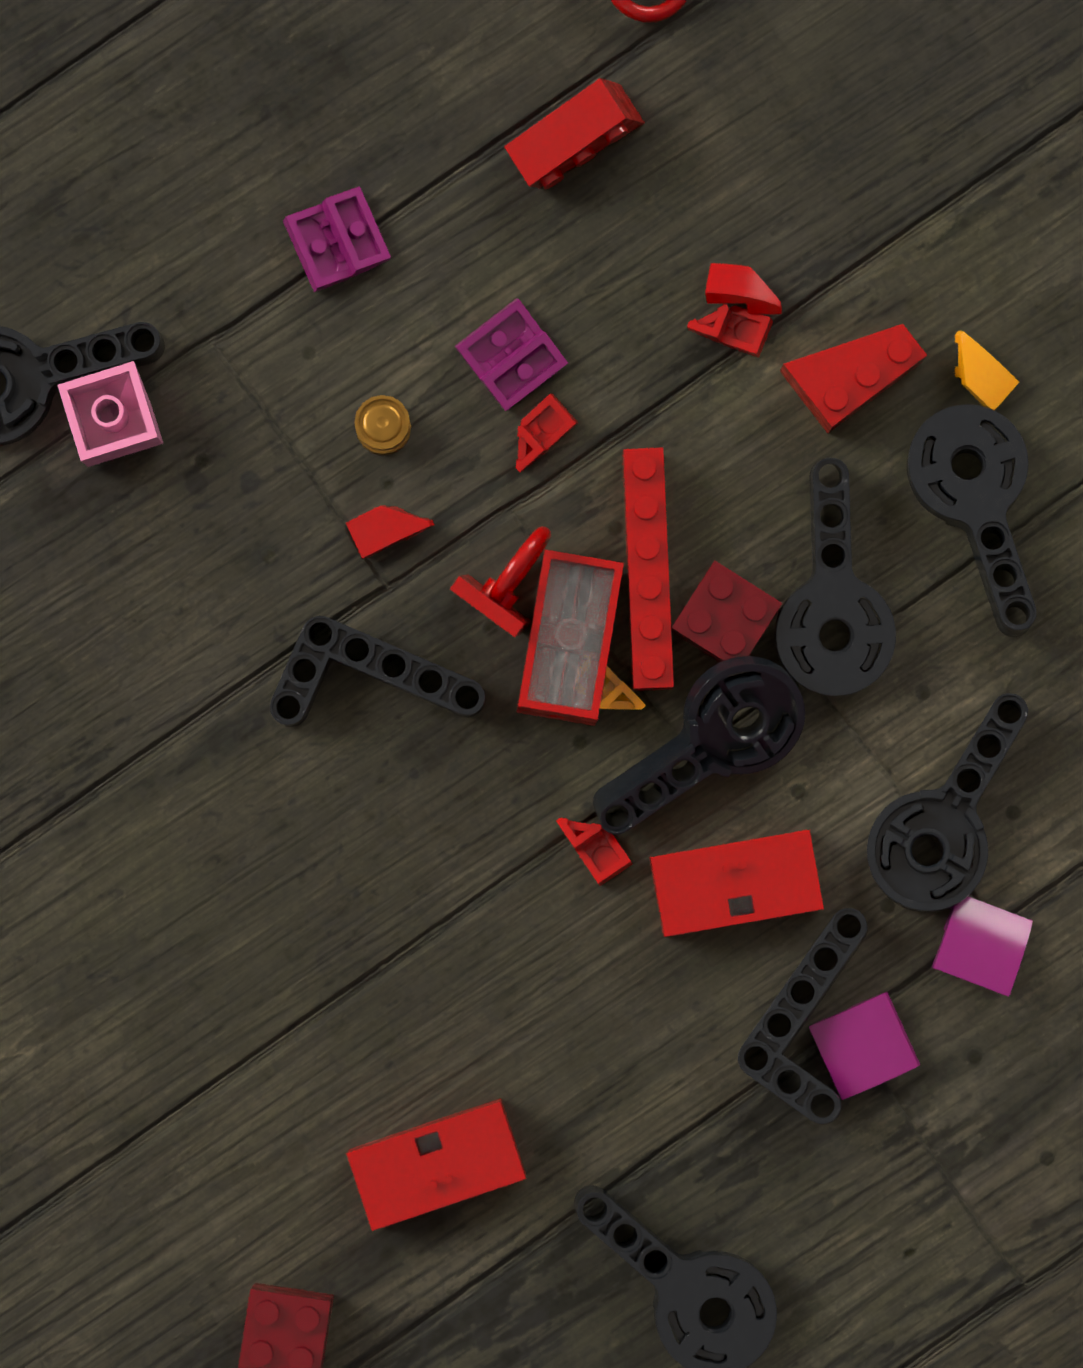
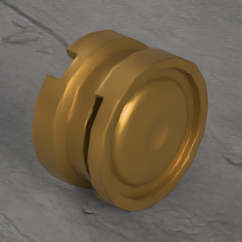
M385 395L371 397L363 402L356 412L354 423L358 439L363 447L371 453L382 456L394 454L402 449L409 440L411 425L408 411L394 397Z

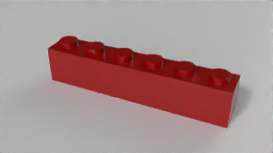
M663 447L623 449L632 691L672 690L674 688L664 450Z

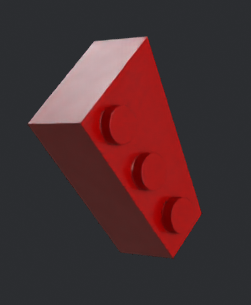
M599 78L509 142L504 148L528 186L536 188L543 186L544 189H548L565 177L563 173L575 166L584 165L593 159L597 152L620 140L645 122L619 83Z
M900 324L784 363L780 372L824 430L829 433L920 365L927 354L904 324Z

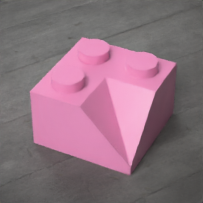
M134 361L57 385L80 460L87 467L163 444L152 405Z

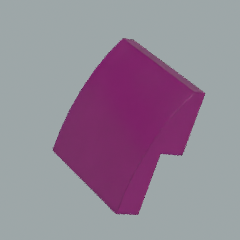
M360 186L325 198L321 204L288 215L283 220L314 293L357 276L391 259Z
M517 298L454 346L504 411H507L568 364L546 332L541 330L525 306Z
M968 896L964 901L951 908L944 927L945 933L932 968L1009 997L1024 955L1033 921Z
M887 991L809 1026L842 1100L893 1079L920 1065Z

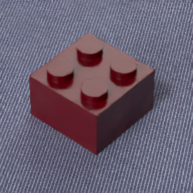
M714 560L673 624L671 632L719 663L735 657L749 656L782 603Z
M254 1283L249 1294L238 1368H323L334 1295Z

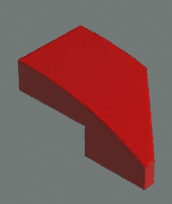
M721 263L710 264L705 290L707 303L746 304L748 314H782L780 300L751 267Z
M725 304L718 307V311L699 320L695 318L688 322L687 329L689 331L759 358L773 320L771 317L762 314H748L747 309L735 305L729 308Z
M549 394L521 420V426H518L517 437H519L516 469L519 473L528 468L578 424L577 420L554 394Z
M380 505L346 522V525L362 559L399 541L408 540L434 526V523L431 519L408 513L402 508Z
M567 818L556 820L599 886H602L633 865L614 835L605 831L601 824L575 822Z

